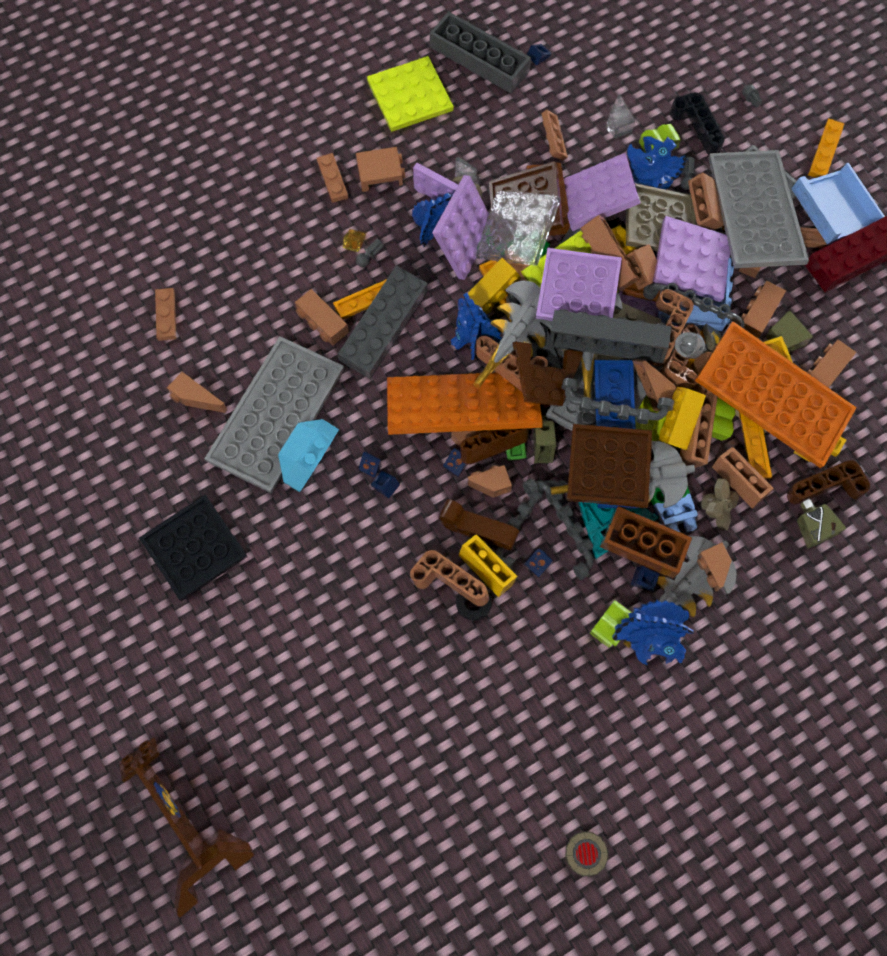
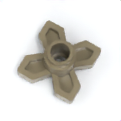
M717 479L714 487L715 494L709 493L704 495L701 506L703 510H706L710 518H716V525L719 529L728 530L731 522L730 511L736 507L739 496L736 492L729 491V483L726 479Z

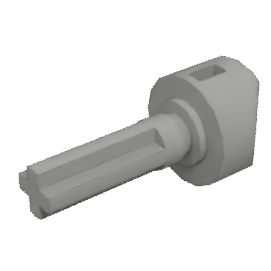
M693 332L682 333L675 341L676 351L685 358L695 359L707 351L712 353L702 336Z

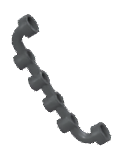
M652 283L644 287L643 295L647 299H654L659 291L662 292L665 289H670L687 298L690 297L689 299L692 300L693 305L698 306L702 312H713L720 319L728 318L731 322L734 321L742 328L745 327L744 321L737 314L730 311L729 305L722 304L718 307L713 304V300L710 297H704L701 300L695 297V292L692 290H687L685 293L681 292L675 283H669L668 285Z
M565 378L562 382V389L565 390L567 400L572 404L579 405V410L582 412H590V409L594 408L598 409V414L601 416H609L610 412L618 413L617 418L621 420H628L629 416L637 417L636 421L638 423L647 424L648 420L663 419L668 411L673 410L674 400L662 397L659 398L657 405L660 411L653 413L643 408L634 409L628 405H614L608 401H594L589 397L579 398L572 393L577 390L578 381Z
M562 479L558 482L555 480L545 481L551 487L568 485ZM538 488L536 494L528 495L530 500L528 503L522 502L517 510L520 513L517 519L512 517L508 525L520 530L525 519L531 514L535 504L542 498L544 493L542 488ZM497 546L495 554L512 570L516 560L510 556L505 559L503 556L505 549Z
M529 479L523 482L524 491L529 496L536 494L538 488H542L545 491L548 502L553 504L556 509L557 517L564 522L568 535L573 537L578 551L586 559L585 564L580 562L573 567L574 574L580 580L588 577L589 570L594 564V558L590 552L593 549V544L589 539H582L580 535L583 532L581 524L579 522L573 524L570 516L573 515L571 508L568 505L563 507L559 501L563 498L562 493L551 495V486L545 481Z

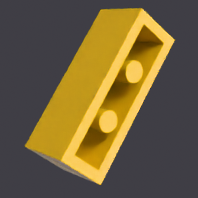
M501 258L468 292L469 298L473 299L474 304L480 306L488 314L492 311L493 306L506 296V289L511 284L518 282L521 276L510 264Z
M677 387L672 396L674 400L673 410L668 411L658 441L687 450L706 395L688 388Z
M477 534L462 545L458 556L498 597L513 586L517 575Z

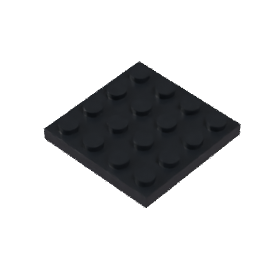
M206 494L139 537L180 601H183L248 557Z

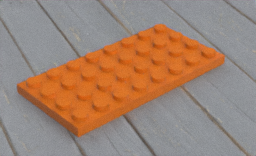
M734 321L729 324L694 380L819 468L825 466L857 408Z
M497 372L491 373L480 388H476L473 383L481 373L387 377L388 435L542 428L540 404L524 402L522 391Z

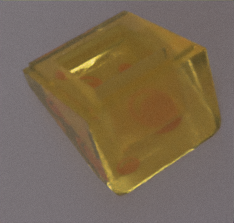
M349 229L343 238V248L359 252L366 233Z

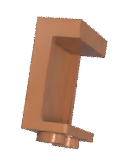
M397 147L356 153L362 192L369 191L368 185L398 180L399 186L403 185L405 170L400 167V164H403L401 153L398 154Z

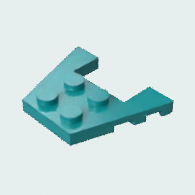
M578 502L589 540L593 544L594 557L598 559L609 552L600 547L603 539L601 532L607 529L616 508H597L596 503ZM624 508L654 522L659 519L655 513H651L646 508Z

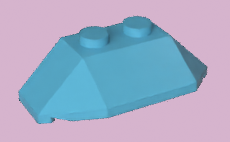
M323 419L299 422L278 454L283 482L300 492L339 429Z

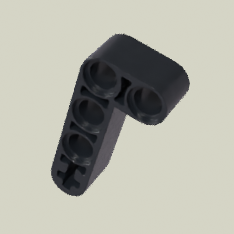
M695 92L675 98L670 110V117L677 121L689 118L706 153L709 155L711 153H720L725 139L702 94Z

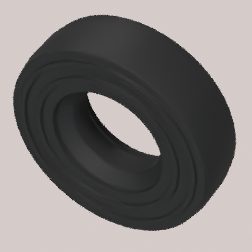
M459 593L457 595L456 607L459 614L465 619L472 621L480 620L491 609L492 600L490 594L488 603L476 610L469 609L466 605L467 599Z

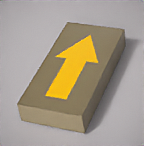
M705 324L702 327L708 349L713 351L721 339V334L708 324Z

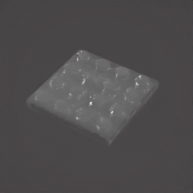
M497 191L474 256L477 259L499 261L503 258L506 262L537 266L561 198L558 195Z

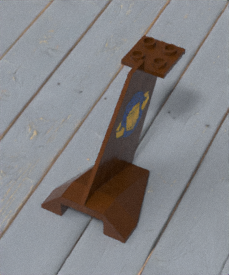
M153 737L149 741L146 740L141 743L138 750L133 754L126 755L121 760L119 767L121 779L124 783L135 774L139 776L189 853L184 858L179 872L174 902L177 916L180 918L198 903L194 887L197 881L224 859L237 871L254 856V853L248 842L221 829L203 841L149 765L160 755L157 742Z

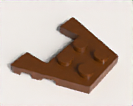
M518 341L513 342V350L515 349L517 356L515 360L521 375L519 379L524 402L556 407L563 406L566 398L565 390L562 389L563 379L574 378L583 352L565 350L563 369L530 364L532 344Z

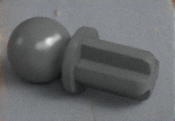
M745 85L742 89V95L746 98L747 102H750L755 107H759L762 104L759 92L753 85Z
M687 157L685 167L681 175L685 176L681 180V187L685 190H690L688 181L695 175L694 158Z
M376 239L368 248H364L366 252L360 253L356 257L357 265L360 267L368 266L370 258L375 259L374 256L384 247L383 243Z

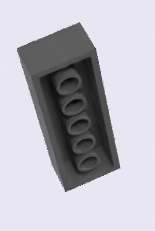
M449 11L429 33L430 48L509 93H512L530 72L531 57Z
M396 265L339 351V362L371 380L426 295L427 282Z
M565 309L554 310L549 347L663 363L669 348L671 326H666L663 323L650 324L642 320L629 321L626 318H609L606 315L595 316L589 315L586 312L574 313Z

